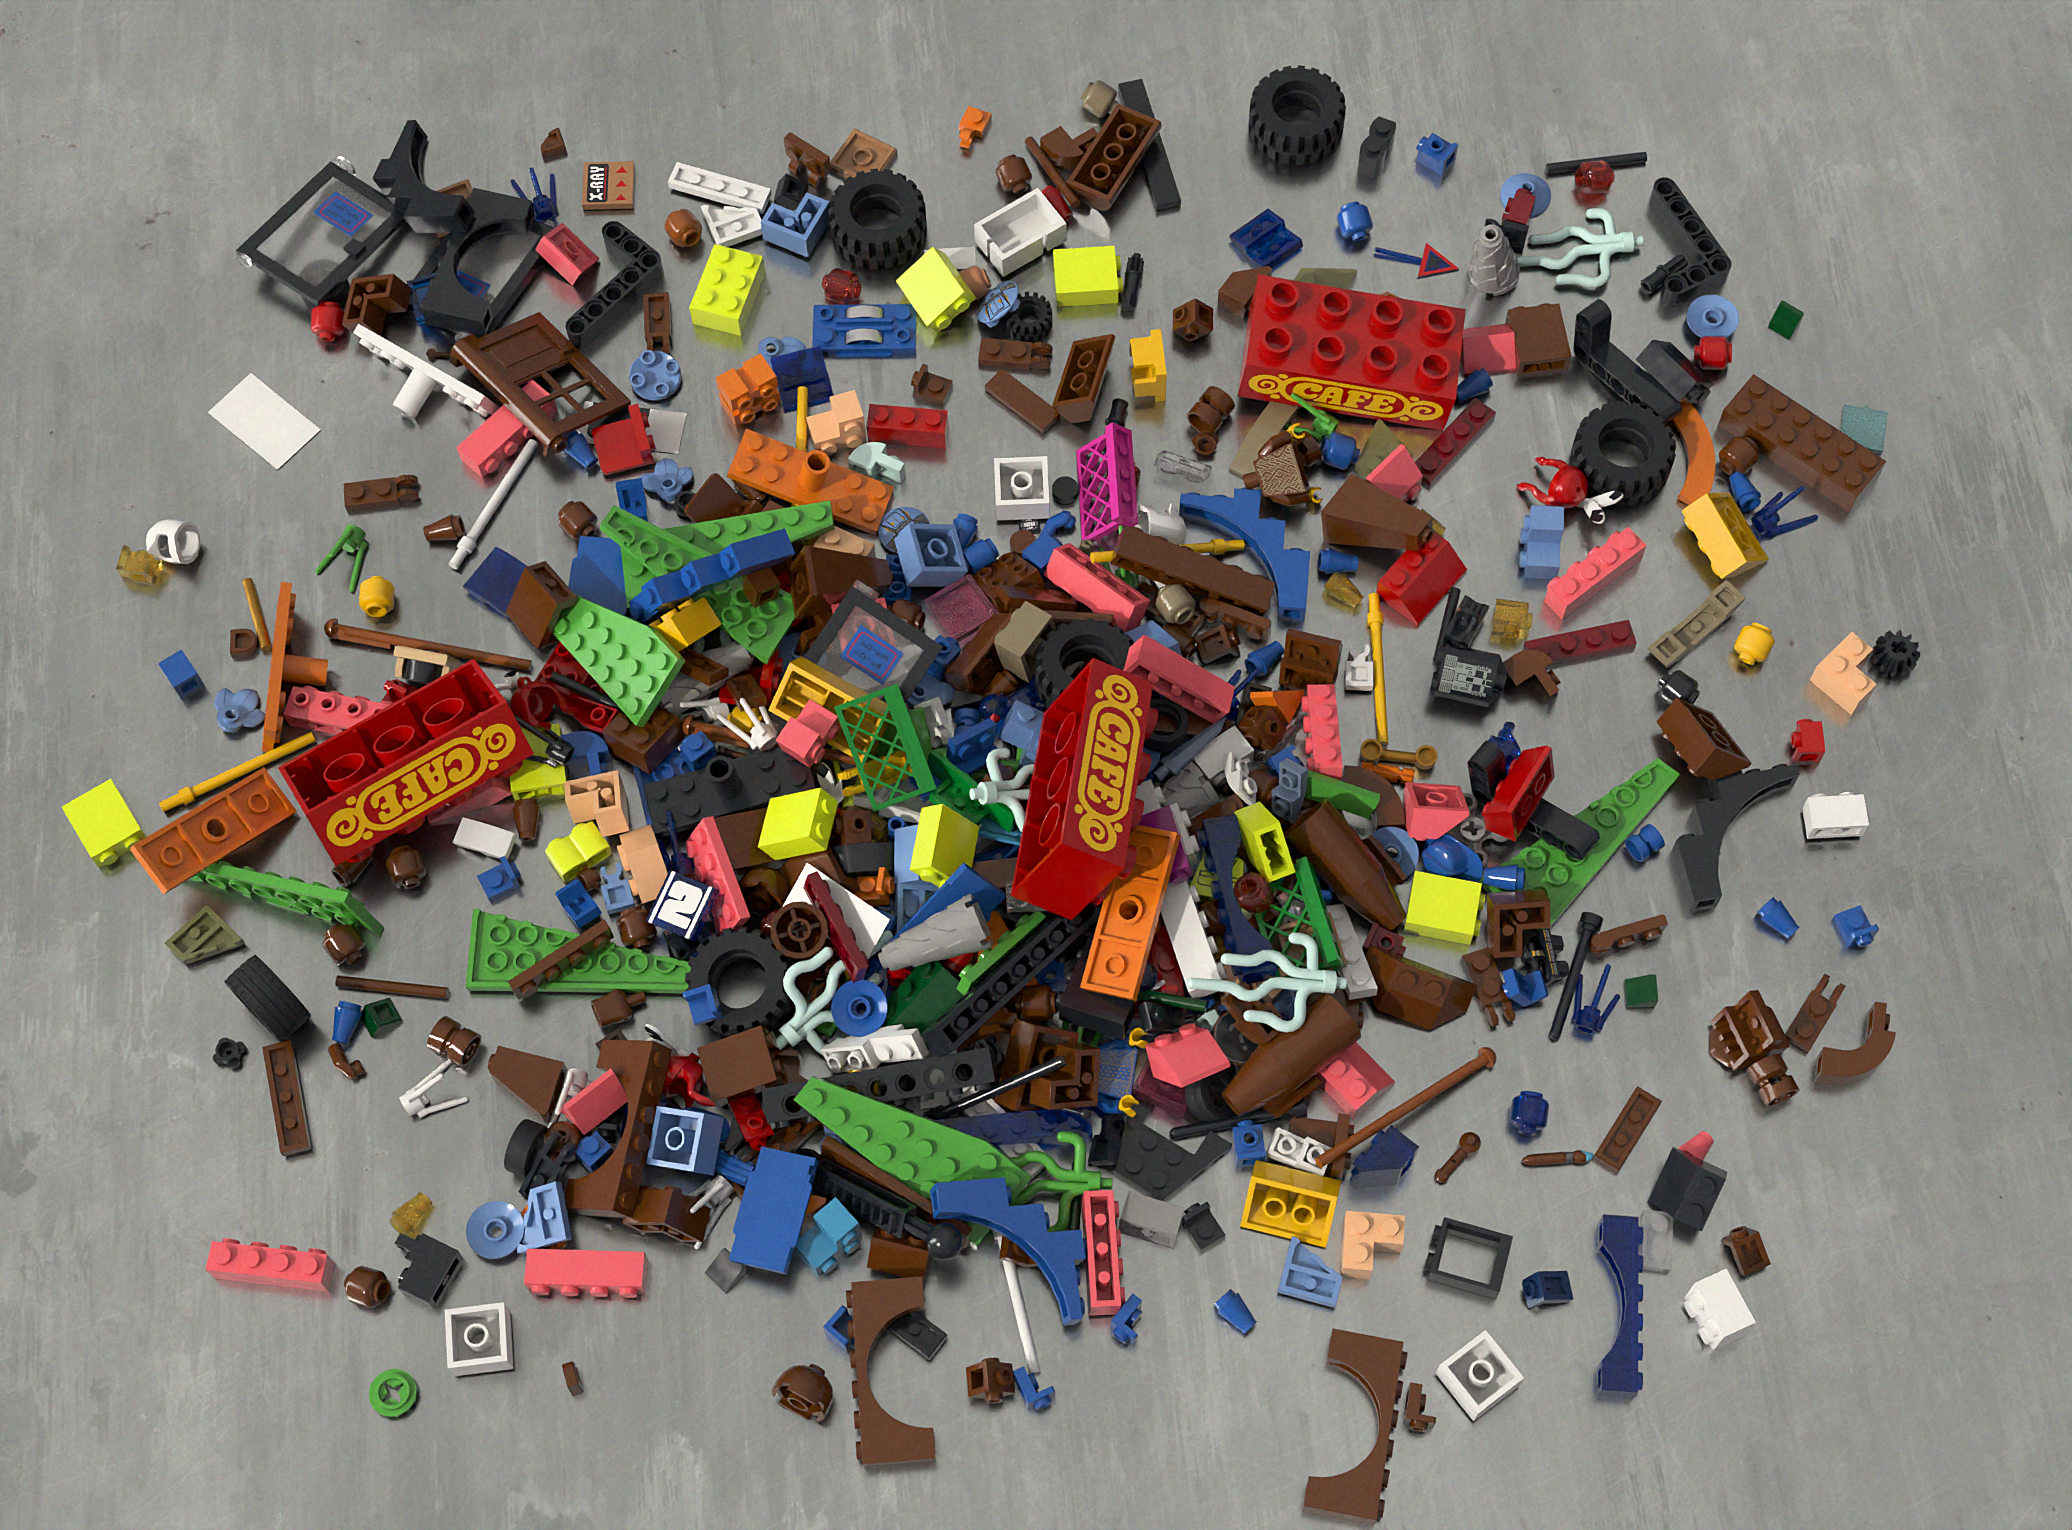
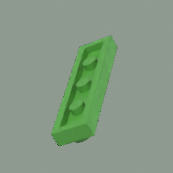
M1038 909L1031 916L1025 914L1016 923V929L1013 932L1007 930L997 940L998 945L996 947L984 950L978 957L979 962L974 966L970 963L959 974L961 980L956 989L963 995L967 993L1041 926L1046 916Z

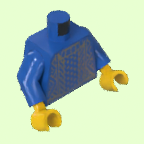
M1141 1028L1133 1029L1130 1035L1125 1036L1124 1040L1115 1039L1098 1047L1101 1049L1098 1103L1096 1107L1106 1114H1122L1125 1112L1130 1117L1136 1115V1112L1130 1108L1133 1104H1139V1101L1132 1096L1138 1049L1134 1048L1138 1046L1145 1049V1045L1148 1044V1042L1140 1040L1143 1035L1148 1034Z

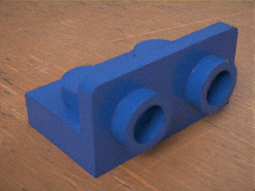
M988 718L948 739L946 757L962 772L969 774V776L987 767L986 759L988 754L992 750L998 749L994 745L997 724Z

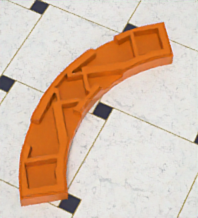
M1679 402L1682 412L1672 419L1670 423L1675 425L1681 435L1680 438L1688 459V469L1685 484L1678 496V500L1690 505L1711 491L1715 475V453L1711 436L1700 414L1691 403Z

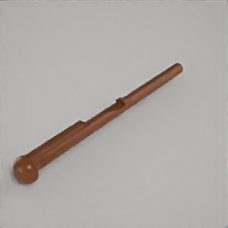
M337 618L328 620L324 625V632L331 639L392 649L391 645H398L419 650L439 651L438 653L469 660L475 659V661L530 671L532 667V660L338 624Z
M694 715L686 716L681 722L682 731L688 736L702 731L709 740L750 748V745L730 728L695 721ZM743 731V732H745L748 736H750V737L752 736V734H751L750 732ZM776 743L772 748L778 747V743ZM823 748L826 750L822 757L823 759L856 765L853 757L842 751Z
M1489 1047L1480 1048L1477 1058L1469 1061L1316 1157L1315 1162L1317 1166L1322 1168L1484 1065L1492 1068L1497 1060L1496 1053Z

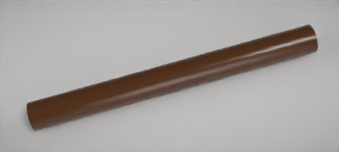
M1032 136L1026 138L1025 144L1071 207H1078L1080 200L1067 185Z
M337 975L335 981L336 987L446 999L449 995V988L339 975Z

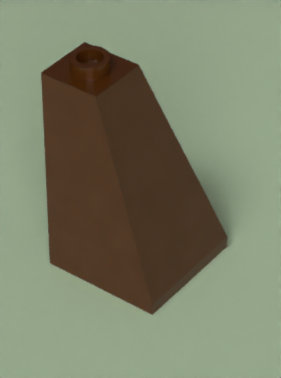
M1353 474L1347 478L1321 511L1323 540L1327 543L1418 551L1424 543L1427 544L1434 534L1432 516Z
M804 546L787 570L795 619H803L831 611L832 604L841 603L851 586L871 599L883 596L893 580L892 571L889 570L886 559L812 546Z

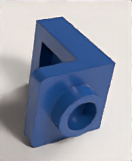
M575 879L555 893L564 911L578 929L602 914L598 905L586 892L579 879Z
M1513 968L1502 972L1505 980L1503 989L1506 996L1523 1007L1548 997L1542 972L1535 971L1526 976H1523Z

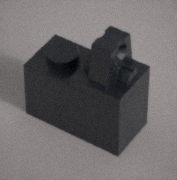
M400 1233L395 1241V1245L407 1252L405 1259L409 1260L411 1265L402 1271L398 1280V1288L403 1295L434 1310L463 1257L458 1250L424 1233L422 1235L418 1234L416 1239Z

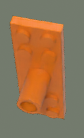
M749 429L745 430L727 473V477L799 506L830 501L834 520L872 535H876L894 489L891 485L830 462L828 455L823 451L812 450L807 453Z
M281 582L277 603L261 749L263 752L273 750L274 743H280L283 724L282 715L286 692L281 691V682L325 686L328 659L285 654V645H290L296 594L291 593L292 583Z
M263 767L137 842L130 850L164 895L290 818L297 810Z
M1138 825L1133 832H1130L1128 844L1137 848L1136 862L1126 879L1122 880L1115 877L1110 882L1080 988L1083 990L1133 1001L1137 1000L1153 937L1161 927L1160 911L1181 837L1177 832Z

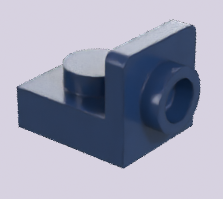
M1538 1271L1522 1281L1523 1293L1526 1297L1528 1308H1535L1543 1303H1568L1574 1299L1567 1271Z

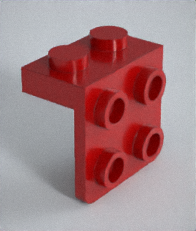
M638 404L628 406L630 419L592 429L595 448L604 475L654 463L651 451L656 450L653 436H647L645 428L650 427L646 412H640Z
M779 647L768 664L764 663L763 667L751 666L750 669L744 670L732 677L735 678L751 673L766 696L767 705L765 706L771 705L780 685V674L784 672V658H780ZM725 683L720 689V702L736 704Z

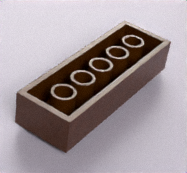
M1754 374L1724 408L1718 426L1735 437L1745 436L1753 440L1758 446L1760 454L1849 513L1878 479L1886 463L1884 459Z

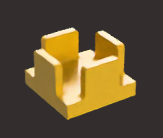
M1161 329L1150 330V337L1130 339L1129 354L1133 358L1134 367L1131 368V379L1135 397L1155 396V402L1166 401L1167 372Z

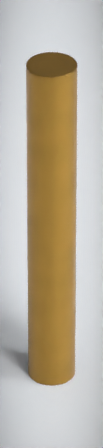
M246 578L242 581L259 645L261 651H269L272 647L252 578Z

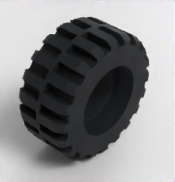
M1298 65L1297 68H1291V66L1283 67L1282 71L1277 69L1271 72L1269 77H1263L1259 81V85L1252 92L1248 124L1251 138L1254 143H1258V148L1263 153L1268 152V157L1274 160L1277 158L1281 159L1282 163L1296 162V165H1302L1304 161H1309L1310 163L1318 161L1319 156L1324 158L1330 154V150L1336 148L1339 144V139L1342 137L1346 113L1345 97L1340 91V86L1337 82H1331V77L1326 73L1320 74L1318 69H1305V66ZM1301 106L1313 111L1318 118L1307 124H1291L1279 118L1276 113L1285 107Z
M878 168L870 169L871 172L864 173L863 170L856 173V177L852 178L850 176L843 181L844 186L839 185L834 191L835 195L830 199V209L828 212L832 240L835 242V247L839 253H844V258L850 262L855 260L858 266L865 268V265H868L870 269H878L879 266H885V269L893 267L895 263L900 265L907 261V256L911 258L917 253V247L920 248L922 246L924 236L927 233L926 208L923 195L917 189V185L910 179L907 181L906 176L901 173L895 175L892 170L884 169L883 172L878 171ZM872 209H888L900 216L898 221L884 229H868L856 222L863 213Z
M1617 401L1616 405L1606 403L1602 405L1601 410L1595 408L1590 411L1589 416L1584 417L1580 422L1570 453L1571 465L1579 468L1587 479V493L1590 496H1593V494L1598 496L1611 491L1622 492L1623 497L1621 500L1612 504L1616 506H1621V503H1627V506L1636 505L1638 500L1645 502L1650 500L1651 495H1657L1668 480L1676 456V441L1673 439L1674 433L1671 427H1665L1666 420L1661 415L1655 416V411L1651 408H1641V404L1635 402L1632 405L1626 404V401ZM1610 441H1626L1638 447L1644 454L1646 461L1634 467L1619 466L1606 459L1599 447Z
M1087 618V621L1075 619L1071 620V624L1066 625L1063 623L1057 626L1056 632L1052 630L1045 636V640L1040 643L1038 654L1036 655L1035 683L1041 702L1046 703V708L1048 709L1074 680L1064 672L1067 667L1074 663L1091 661L1095 658L1124 670L1129 647L1134 644L1133 639L1128 634L1124 636V630L1118 626L1111 627L1110 622L1104 620L1095 622L1094 618Z
M739 926L738 930L734 931L730 927L723 929V934L717 936L716 933L709 936L710 942L705 946L701 943L696 948L699 952L697 957H691L688 965L691 967V970L685 974V982L688 984V988L685 989L686 991L710 984L717 992L718 979L723 970L732 962L747 958L754 959L762 964L767 973V984L760 998L753 1004L743 1008H731L725 1005L718 996L723 1018L705 1024L718 1034H724L727 1037L760 1025L766 1029L772 1026L775 1028L779 1027L782 1024L780 1019L783 1015L788 1017L792 1011L790 1007L792 1000L787 995L783 986L785 973L794 965L790 957L784 956L778 951L771 940V936H767L764 931L758 929L752 931L748 927ZM798 977L795 979V986H798Z

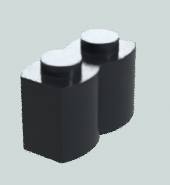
M1380 116L1372 122L1369 136L1362 142L1360 147L1358 173L1372 178H1376L1381 173L1385 158L1393 149L1396 122Z

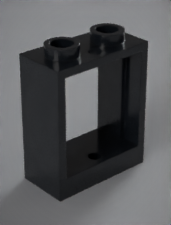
M1444 1217L1441 1226L1435 1225L1431 1242L1436 1243L1434 1253L1428 1252L1424 1269L1429 1270L1427 1280L1497 1299L1513 1236ZM1447 1234L1496 1247L1488 1284L1438 1270Z

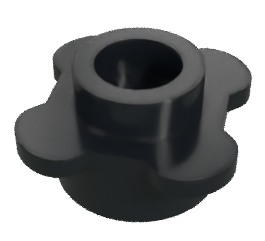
M222 1038L216 1046L213 1061L218 1065L224 1063L229 1065L230 1068H236L240 1065L239 1058L241 1053L245 1051L246 1046L241 1041L236 1043L232 1039Z

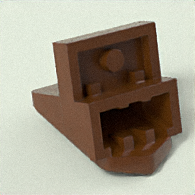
M1289 628L1286 633L1284 657L1280 665L1279 684L1284 685L1286 691L1304 690V696L1307 695V685L1335 684L1342 653V641Z
M1759 990L1749 991L1734 1006L1724 1007L1710 1021L1713 1027L1710 1031V1054L1725 1066L1733 1068L1734 1071L1753 1065L1768 1056L1784 1052L1789 1047V1042L1774 1011L1769 1006H1766Z

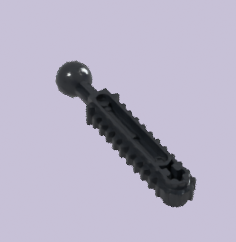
M808 1148L797 1150L796 1154L813 1157L819 1161L812 1184L813 1192L830 1201L836 1197L848 1211L887 1231V1234H893L900 1239L909 1233L926 1241L927 1250L936 1259L942 1261L950 1260L960 1253L963 1247V1237L959 1229L953 1224L941 1223L933 1226L916 1217L918 1206L914 1205V1203L908 1202L835 1163L815 1150Z

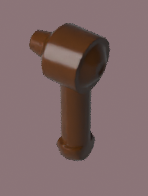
M1474 1132L1464 1133L1460 1137L1458 1149L1440 1169L1436 1170L1435 1179L1440 1183H1445L1449 1180L1452 1172L1467 1156L1476 1155L1481 1146L1480 1137Z

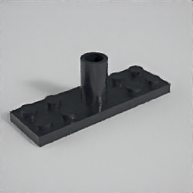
M780 746L733 760L725 756H716L707 763L706 768L644 785L654 834L657 838L695 828L703 818L711 816L716 818L768 807L771 798L816 789L812 769L782 751Z

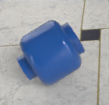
M1358 201L1342 206L1340 208L1341 211L1337 214V222L1342 236L1347 239H1353V242L1366 239L1368 237L1367 233L1373 228L1368 207L1360 204Z
M1332 432L1329 436L1325 435L1320 445L1323 463L1342 470L1347 469L1351 463L1355 464L1360 454V449L1356 448L1355 438L1338 432Z

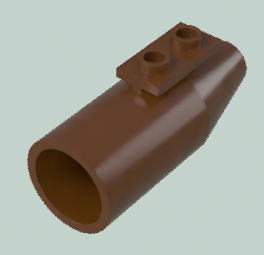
M1328 798L1313 806L1286 830L1284 835L1303 857L1306 856L1310 860L1319 877L1334 895L1370 923H1378L1379 927L1388 931L1394 929L1406 918L1405 910L1394 890L1398 883L1407 878L1402 872L1401 866L1392 860L1384 850L1382 843L1375 839L1372 834L1361 839Z
M1324 993L1306 1007L1305 1022L1299 1029L1294 1032L1280 1031L1268 1043H1263L1256 1047L1224 1089L1222 1096L1238 1116L1263 1107L1277 1119L1287 1113L1303 1097L1311 1094L1321 1084L1315 1075L1360 1040L1361 1033L1342 1005L1330 994Z

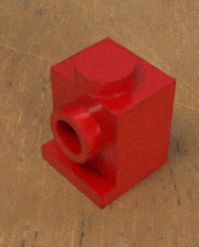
M1801 719L1796 722L1797 728L1791 734L1792 748H1796L1792 756V763H1820L1826 752L1822 721Z

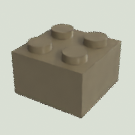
M1027 601L1013 612L1010 622L1005 629H1001L997 633L994 642L1002 668L1028 683L1031 681L1036 672V655L1038 654L1040 643L1045 640V636L1050 631L1056 632L1052 615Z

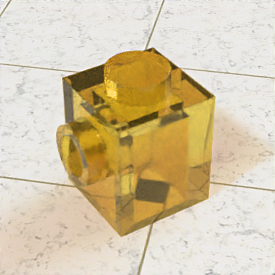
M1496 599L1491 635H1499L1511 640L1523 639L1526 629H1531L1533 613H1528L1529 603Z

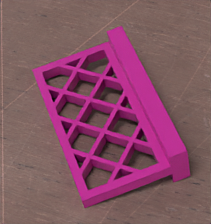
M1112 422L1105 426V434L1076 450L1082 540L1088 539L1093 543L1119 529L1120 525L1129 527L1138 525L1132 430ZM1105 445H1106V447H1107V452H1106V454L1104 455V454H1102V452H1103V449H1104V447H1105ZM1090 452H1093L1088 464L1086 465V455ZM1101 457L1103 460L1096 472L1094 468ZM1108 468V476L1105 478L1104 474ZM1091 474L1095 476L1088 488L1087 482ZM1102 480L1104 484L1097 495L1095 492ZM1110 491V499L1106 501L1105 498ZM1094 497L1096 501L1089 512V504ZM1102 504H1105L1106 507L1101 517L1098 518L1097 515L1102 507ZM1111 515V519L1113 522L1107 524V521ZM1094 521H1097L1098 523L1093 533H1091L1090 529Z

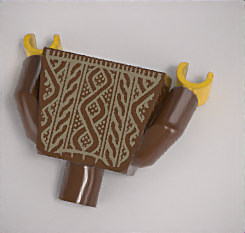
M1295 423L1288 430L1270 437L1258 451V459L1253 461L1256 471L1243 475L1246 489L1250 490L1261 487L1264 497H1270L1273 502L1286 506H1296L1308 502H1322L1323 498L1314 499L1313 493L1316 490H1321V488L1309 486L1296 440L1305 436V433L1299 436L1294 433V428L1301 425L1300 423Z

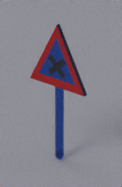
M1427 243L1425 244L1422 258L1378 247L1374 249L1377 253L1421 263L1418 277L1459 270L1457 266Z

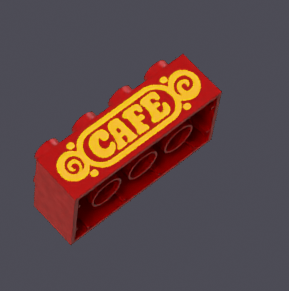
M1258 274L1249 309L1237 396L1303 407L1291 398V394L1295 393L1317 410L1376 420L1381 419L1382 421L1444 431L1456 401L1466 309Z
M1093 658L1043 713L1013 879L1012 897L1073 920L1089 903L1099 905L1103 901L1110 882L1115 877L1124 880L1131 873L1137 858V848L1128 844L1130 832H1133L1138 826L1144 811V801L1136 798L1137 786L1146 778L1151 765V755L1143 752L1144 741L1152 734L1158 720V710L1150 707L1153 683Z
M472 659L281 765L278 769L333 863L337 866L344 861L353 863L367 858L374 851L376 843L394 833L407 834L416 830L423 824L425 815L443 805L457 806L464 803L473 795L475 787L492 777L502 779L515 774L522 767L523 760L533 755L534 752L508 703L475 659Z

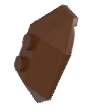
M1371 944L1365 956L1378 988L1377 995L1371 996L1377 1010L1429 1030L1467 1012L1477 984Z

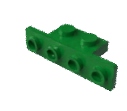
M935 750L929 753L927 764L930 772L943 782L930 793L929 801L934 805L944 804L978 826L989 817L1008 833L1014 829L1015 817L1007 805L1003 803L983 805L978 799L972 800L969 794L970 789L977 788L978 783L969 774L962 772L953 765L947 757L940 755Z

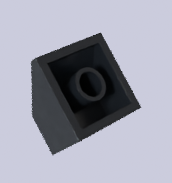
M1672 1147L1649 1200L1674 1219L1702 1231L1726 1181L1727 1171Z

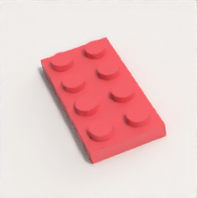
M714 817L703 818L687 839L686 852L693 860L696 879L701 882L704 895L708 887H712L705 903L710 907L714 917L715 930L722 935L723 929L731 927L736 931L739 926L743 927L750 918V914Z

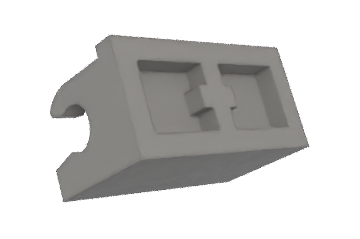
M1129 1191L1118 1229L1123 1234L1174 1248L1182 1224L1185 1207Z

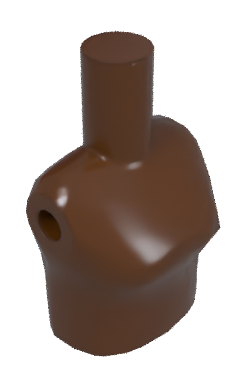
M615 989L603 997L592 1000L591 1007L599 1027L604 1028L611 1024L629 1020L632 1017L631 1007L646 1002V997L643 991L627 997L622 990Z

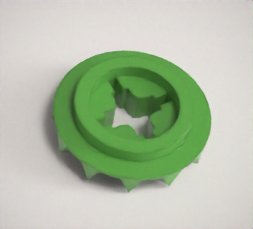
M389 1369L380 1373L373 1380L369 1389V1400L372 1407L385 1417H398L404 1412H409L410 1407L416 1401L418 1388L414 1379L407 1372L400 1369ZM387 1384L394 1389L401 1388L398 1392L401 1399L400 1402L395 1401L393 1398L386 1399L389 1396Z

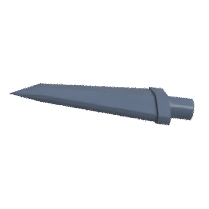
M1226 717L1212 724L1169 755L1160 759L1161 767L1153 772L1155 778L1161 781L1170 773L1174 776L1179 774L1221 732Z

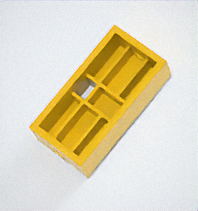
M801 656L789 663L768 710L787 721L791 717L796 720L811 699L837 716L835 706L869 693ZM875 697L871 700L867 710L883 716L888 705ZM868 700L857 705L865 708ZM851 706L843 709L842 713L846 722L857 726L863 711ZM888 711L886 718L891 720L892 716L890 711ZM866 712L859 728L875 734L881 719ZM883 722L877 736L883 738L889 722ZM848 726L849 732L852 737L855 729ZM841 727L836 738L833 741L829 739L827 743L853 757ZM857 731L853 740L855 748L867 752L873 737ZM875 740L869 754L875 755L881 742L880 740ZM857 752L860 761L862 762L865 755Z

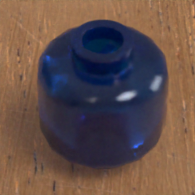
M1521 1091L1520 1095L1512 1099L1510 1123L1514 1127L1519 1128L1518 1132L1520 1134L1536 1135V1130H1542L1547 1127L1549 1103L1543 1098L1541 1093Z

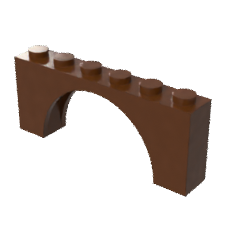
M649 1040L602 1041L596 1068L605 1072L611 1068L622 1082L628 1100L627 1123L617 1148L600 1168L587 1176L568 1180L564 1196L567 1210L587 1216L633 1217L650 1145L656 1108L659 1106L672 1049Z
M923 1277L851 1282V1290H846L847 1308H853V1320H848L849 1338L855 1339V1350H850L851 1369L856 1368L857 1380L852 1381L853 1399L858 1398L859 1411H854L855 1429H860L861 1441H856L857 1460H862L864 1467L936 1461L934 1429L911 1426L890 1416L874 1398L868 1377L870 1354L880 1334L898 1318L915 1311L925 1310Z
M1332 1329L1326 1364L1348 1372L1366 1388L1377 1410L1378 1437L1373 1450L1355 1468L1335 1476H1309L1302 1512L1373 1526L1376 1523L1377 1517H1383L1385 1500L1380 1499L1381 1488H1387L1390 1470L1384 1468L1386 1457L1392 1458L1394 1440L1389 1439L1390 1429L1396 1428L1399 1410H1394L1395 1398L1400 1399L1402 1394L1403 1381L1398 1380L1399 1370H1405L1408 1352L1402 1351L1404 1342Z

